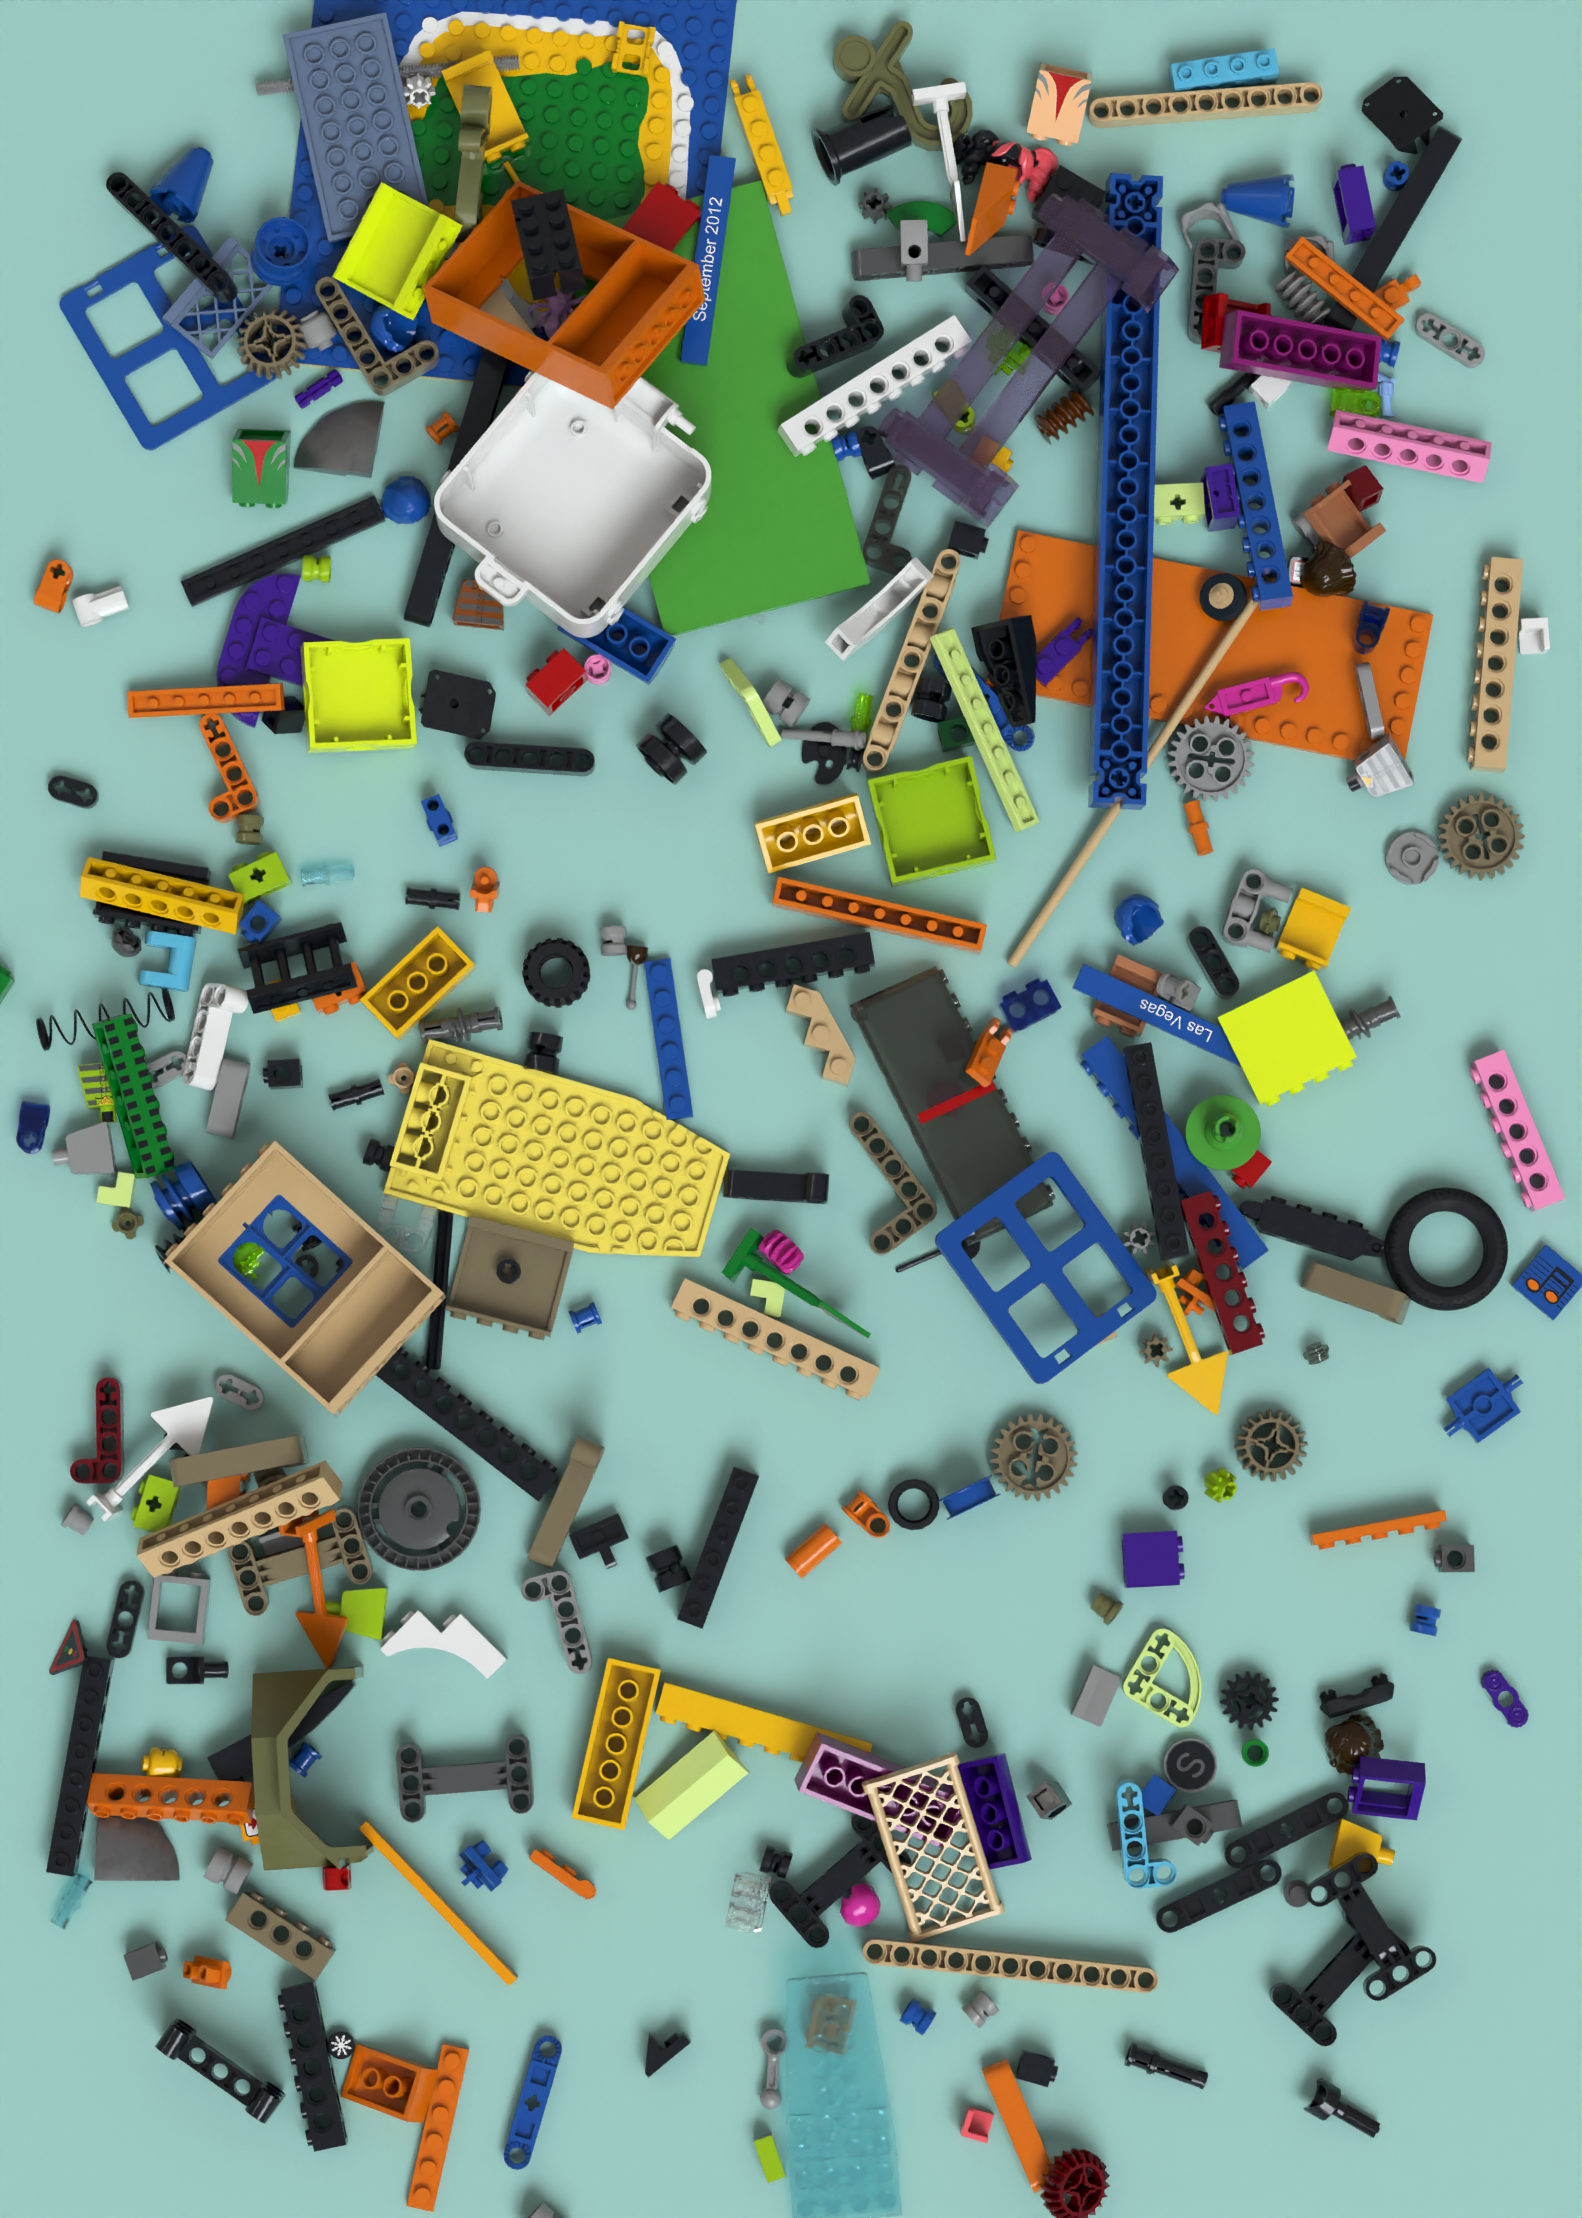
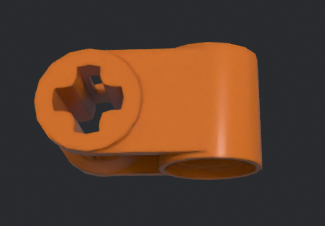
M56 559L47 565L34 597V605L58 614L61 613L74 576L73 570L66 562ZM62 568V570L65 572V575H59V577H57L54 574V572L56 570L60 571Z
M860 1489L857 1491V1496L847 1506L841 1507L857 1525H860L873 1538H883L889 1533L890 1522L888 1518ZM863 1502L861 1507L856 1512H854V1510ZM879 1518L885 1521L886 1528L882 1533H874L871 1530L870 1525L874 1519Z

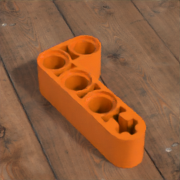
M206 714L200 720V730L229 790L212 799L208 809L216 822L225 824L237 819L240 814H248L254 811L259 805V797L225 723L217 714ZM210 722H214L217 725L216 730L220 738L216 739L209 729ZM222 745H228L231 748L229 755L226 757L217 755V750ZM232 769H240L242 771V775L237 781L228 779V774ZM246 792L253 795L252 802L248 805L240 804V796ZM219 804H226L229 807L227 814L224 816H217L215 814V809Z

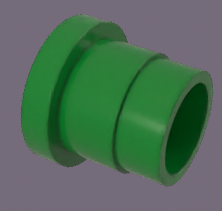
M1253 1739L1243 1745L1241 1755L1246 1764L1258 1767L1267 1761L1269 1750L1264 1742ZM1252 1745H1257L1261 1749V1756L1257 1760H1250L1247 1756V1750Z

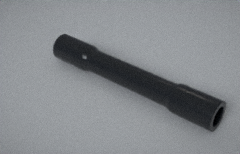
M1245 372L1229 388L1223 390L1207 405L1208 408L1218 417L1223 412V406L1234 403L1236 398L1261 375Z

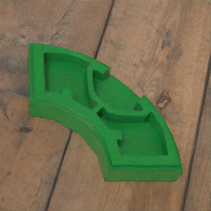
M928 201L903 203L886 213L887 218L898 230L901 220H927V231L933 232L939 238L956 225L954 213L951 210Z

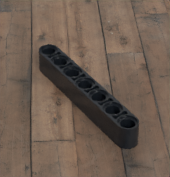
M117 172L109 176L106 188L129 215L218 301L227 303L235 299L238 293L237 286L216 261L127 175ZM159 218L157 222L151 224L153 220ZM175 235L174 238L168 240L170 236ZM189 251H192V253H191L190 255L185 256L186 253H188ZM209 267L206 272L202 273L205 268ZM222 284H226L224 288L219 289Z

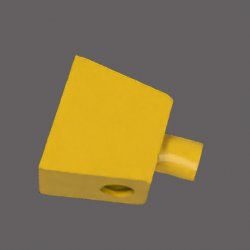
M1339 1819L1328 1869L1331 1870L1359 1852H1367L1376 1858L1377 1863L1391 1866L1395 1850L1380 1847L1383 1836L1347 1820ZM1363 1857L1358 1861L1357 1867L1360 1872H1367L1370 1869L1371 1861L1368 1857Z

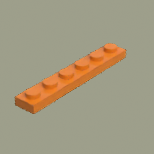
M283 683L127 691L129 718L285 710Z
M445 2043L442 2044L437 2066L439 2073L429 2102L407 2201L408 2207L434 2211L470 2049Z

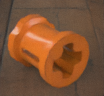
M446 411L442 413V417L434 424L424 427L438 446L442 445V440L452 432L460 430ZM444 425H447L441 432H437Z

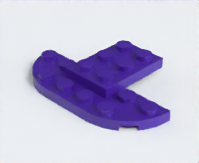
M295 574L267 576L255 582L244 592L235 607L220 655L216 673L217 686L268 684L270 677L303 687L300 651L303 642L335 640L286 625L301 576ZM260 711L231 714L241 723L255 728Z

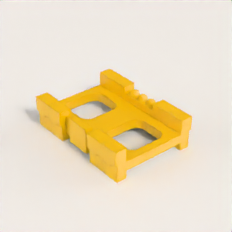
M619 21L616 53L613 55L611 66L612 72H621L647 78L650 66V51L654 43L656 27L647 28ZM629 30L643 31L645 33L644 43L642 45L628 43L627 36ZM625 55L640 57L638 70H629L622 67Z

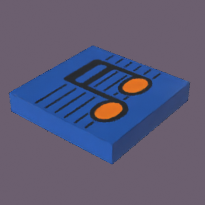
M1545 1245L1511 1287L1553 1321L1582 1287V1274L1549 1246Z

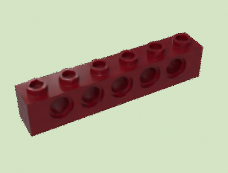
M1208 1191L1181 1200L1183 1220L1229 1355L1263 1345L1262 1339L1265 1338L1264 1330L1261 1323L1256 1324L1253 1313H1256V1307L1252 1297L1247 1298L1244 1289L1248 1287L1246 1277L1243 1271L1239 1272L1235 1262L1239 1261V1257L1235 1247H1230L1227 1236H1230L1227 1222L1220 1219L1218 1211L1222 1210L1218 1196H1213L1212 1192ZM1201 1214H1208L1212 1218L1210 1228L1206 1229L1200 1226L1199 1217ZM1215 1239L1221 1244V1250L1218 1254L1209 1252L1207 1248L1209 1240ZM1219 1265L1227 1266L1230 1271L1229 1277L1226 1280H1222L1216 1275V1269ZM1228 1290L1235 1291L1238 1295V1302L1235 1305H1229L1225 1301V1294ZM1242 1316L1246 1319L1247 1327L1244 1331H1238L1234 1327L1235 1317Z

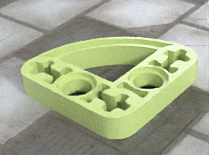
M1161 1628L1155 1630L1150 1635L1122 1684V1690L1128 1698L1178 1727H1186L1193 1721L1200 1704L1201 1676L1197 1662L1187 1645L1170 1630ZM1166 1633L1169 1645H1162L1158 1652L1163 1653L1160 1659L1159 1656L1147 1651L1149 1646L1155 1649L1158 1644L1155 1637ZM1172 1648L1180 1655L1188 1672L1190 1687L1187 1704L1152 1683ZM1152 1656L1155 1659L1156 1667L1153 1671L1147 1672L1142 1669L1141 1661L1144 1657ZM1137 1669L1141 1674L1150 1678L1147 1682L1142 1678L1139 1683L1140 1688H1142L1141 1692H1134L1132 1695L1129 1693L1131 1688L1127 1685L1129 1682L1137 1680L1138 1675L1133 1674ZM1161 1693L1165 1697L1166 1703L1163 1708L1155 1709L1152 1707L1150 1699L1154 1694ZM1171 1700L1176 1702L1172 1706L1175 1709L1182 1710L1183 1707L1187 1709L1185 1714L1189 1717L1186 1721L1181 1720L1177 1722V1716L1170 1711L1168 1716L1163 1714L1169 1708Z

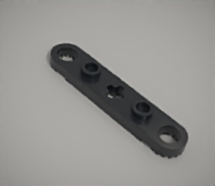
M1328 1793L1229 1843L1224 1851L1225 1860L1234 1868L1246 1867L1341 1819L1348 1812V1801L1340 1793ZM1333 1798H1338L1342 1802V1809L1336 1814L1330 1813L1327 1808L1328 1801ZM1283 1823H1286L1288 1826L1292 1825L1294 1828L1290 1831L1292 1836L1289 1838L1279 1833L1282 1830L1281 1825ZM1235 1847H1242L1246 1852L1245 1859L1242 1862L1237 1863L1231 1859V1851Z
M1271 1859L1261 1860L1161 1907L1156 1914V1923L1164 1932H1176L1276 1885L1281 1879V1867ZM1266 1865H1271L1275 1869V1877L1270 1881L1263 1880L1260 1875V1870ZM1217 1888L1221 1892H1226V1895L1223 1897V1903H1219L1217 1900L1213 1901L1211 1898L1215 1895L1214 1890ZM1168 1911H1173L1177 1915V1922L1171 1927L1165 1926L1162 1921L1163 1914Z

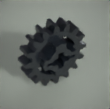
M1245 1671L1244 1678H1241L1237 1673L1235 1674L1236 1681L1234 1683L1230 1680L1226 1681L1229 1689H1221V1693L1226 1695V1698L1219 1700V1703L1227 1707L1222 1711V1714L1231 1715L1228 1720L1229 1723L1237 1720V1728L1242 1729L1244 1724H1247L1248 1730H1253L1254 1723L1262 1728V1720L1265 1719L1271 1722L1270 1711L1277 1712L1278 1710L1272 1706V1703L1279 1701V1698L1272 1697L1271 1694L1277 1689L1276 1687L1268 1688L1267 1685L1270 1679L1266 1678L1261 1681L1260 1673H1256L1254 1678H1251L1249 1671ZM1250 1682L1247 1689L1241 1692L1235 1691L1239 1685ZM1259 1687L1264 1690L1267 1702L1261 1699L1258 1693ZM1252 1693V1699L1261 1705H1249L1246 1708V1703L1237 1696L1248 1697ZM1231 1699L1236 1701L1240 1708L1238 1715L1233 1710ZM1258 1709L1263 1711L1258 1717L1248 1719L1251 1712Z

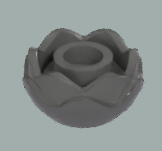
M119 927L113 931L111 945L119 955L133 957L142 950L141 939L134 936L131 929Z

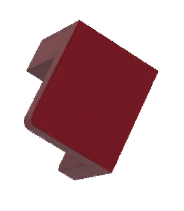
M1362 466L1344 475L1342 483L1348 479L1351 482V485L1344 489V491L1359 512L1379 503L1384 488L1367 466Z

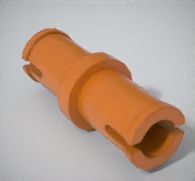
M1199 800L1185 803L1183 808L1189 823L1188 833L1192 834L1197 855L1204 856L1214 852L1207 831L1209 829L1208 822L1204 821Z

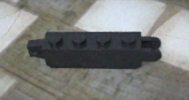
M1271 1196L1270 1200L1264 1199L1263 1203L1245 1200L1239 1206V1210L1244 1217L1247 1216V1218L1257 1220L1256 1228L1259 1233L1352 1261L1361 1255L1380 1258L1385 1247V1241L1368 1234L1369 1230L1363 1229L1364 1224L1348 1220L1347 1223L1337 1221L1338 1216L1331 1213L1322 1212V1215L1311 1213L1312 1208L1305 1205L1297 1204L1296 1208L1285 1205L1287 1200Z

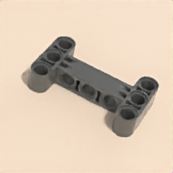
M515 1734L508 1738L505 1743L506 1761L424 1768L420 1747L414 1743L402 1745L396 1755L401 1816L404 1820L411 1823L421 1820L426 1814V1795L508 1789L509 1805L514 1812L518 1814L527 1813L534 1805L529 1740L522 1734ZM520 1739L524 1742L525 1750L522 1754H514L511 1751L510 1743L512 1740ZM405 1748H412L416 1751L417 1757L413 1763H407L403 1760L402 1752ZM522 1766L526 1769L527 1777L524 1781H516L513 1778L512 1771L515 1767ZM414 1775L419 1781L417 1789L409 1790L405 1787L404 1779L406 1776ZM522 1793L529 1798V1805L526 1808L521 1809L515 1805L514 1798L517 1794ZM415 1802L420 1806L421 1812L418 1817H410L407 1814L406 1807L409 1803Z

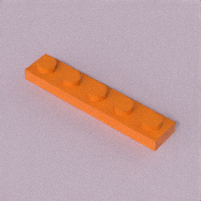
M1301 237L1284 259L1384 340L1388 341L1405 319L1304 237Z
M1445 1510L1312 1534L1310 1535L1311 1546L1318 1545L1319 1550L1335 1547V1541L1345 1540L1346 1545L1362 1542L1361 1537L1371 1535L1372 1540L1388 1537L1387 1532L1398 1530V1535L1413 1533L1414 1527L1424 1525L1425 1530L1440 1528V1522L1447 1521Z

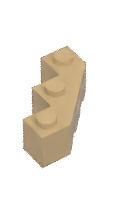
M793 985L786 1014L811 1021L804 1047L829 1054L822 1080L848 1087L856 1059L820 992Z

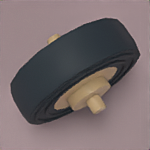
M1228 573L1216 574L1203 584L1200 591V604L1203 611L1210 618L1217 621H1230L1237 618L1244 611L1248 593L1245 585L1236 576Z

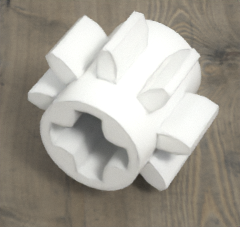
M419 73L411 78L407 77V86L403 87L407 105L413 104L420 109L421 106L431 104L430 96L436 95L435 87L431 86V78L427 77L425 79Z

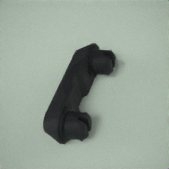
M1380 1673V1678L1377 1675L1372 1677L1373 1687L1364 1689L1362 1693L1356 1695L1347 1694L1337 1698L1336 1691L1329 1689L1328 1694L1325 1691L1320 1694L1319 1698L1322 1704L1319 1708L1329 1718H1335L1380 1704L1393 1698L1394 1684L1388 1681L1386 1674Z

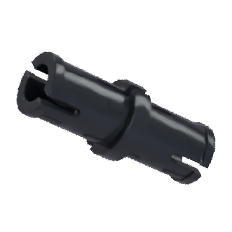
M407 887L406 894L417 896V898L406 897V905L429 906V909L442 907L459 910L460 903L449 902V900L460 901L461 893L439 892L436 888H431L430 891Z
M380 1079L359 1086L354 1084L351 1085L350 1089L328 1094L333 1111L355 1103L360 1105L364 1100L385 1095Z

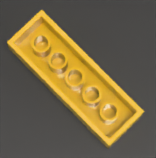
M608 1658L571 1818L625 1830L661 1669Z

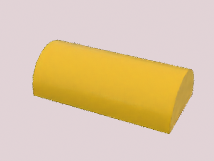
M857 793L754 822L757 839L768 874L871 844Z

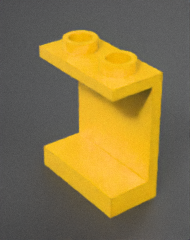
M1301 888L1275 950L1280 951L1279 955L1285 959L1294 961L1297 958L1304 961V966L1312 970L1319 971L1320 968L1325 970L1351 907Z

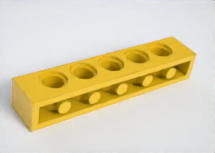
M88 857L81 874L80 897L235 935L243 916L244 894Z

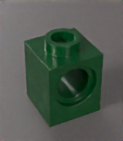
M965 717L937 723L942 752L974 746V737ZM956 727L962 728L966 736L960 740L954 739L951 735V730Z

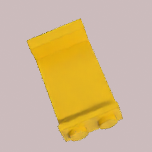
M490 49L441 71L460 116L465 84L492 87L490 135L485 144L484 161L487 160L489 164L501 159V153L511 149V152L514 153L526 147L525 143L529 141V136L523 128L494 63Z

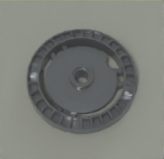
M430 1448L404 1449L387 1456L369 1472L358 1498V1522L368 1545L386 1562L412 1571L436 1569L459 1557L475 1537L481 1516L480 1495L471 1474L452 1456ZM428 1462L426 1469H410L395 1476L384 1488L380 1501L373 1503L380 1483L394 1469L408 1463ZM435 1464L444 1468L442 1474L432 1471ZM449 1472L460 1484L466 1500L465 1521L456 1539L453 1538L447 1529L450 1522H458L460 1513L458 1495L452 1484L446 1479ZM418 1501L423 1502L427 1507L426 1513L421 1517L415 1516L412 1512L413 1505ZM373 1508H379L380 1519H373ZM382 1524L387 1535L403 1547L415 1550L433 1547L437 1553L424 1557L402 1554L394 1550L382 1539L375 1525ZM448 1539L450 1545L442 1550L439 1544Z

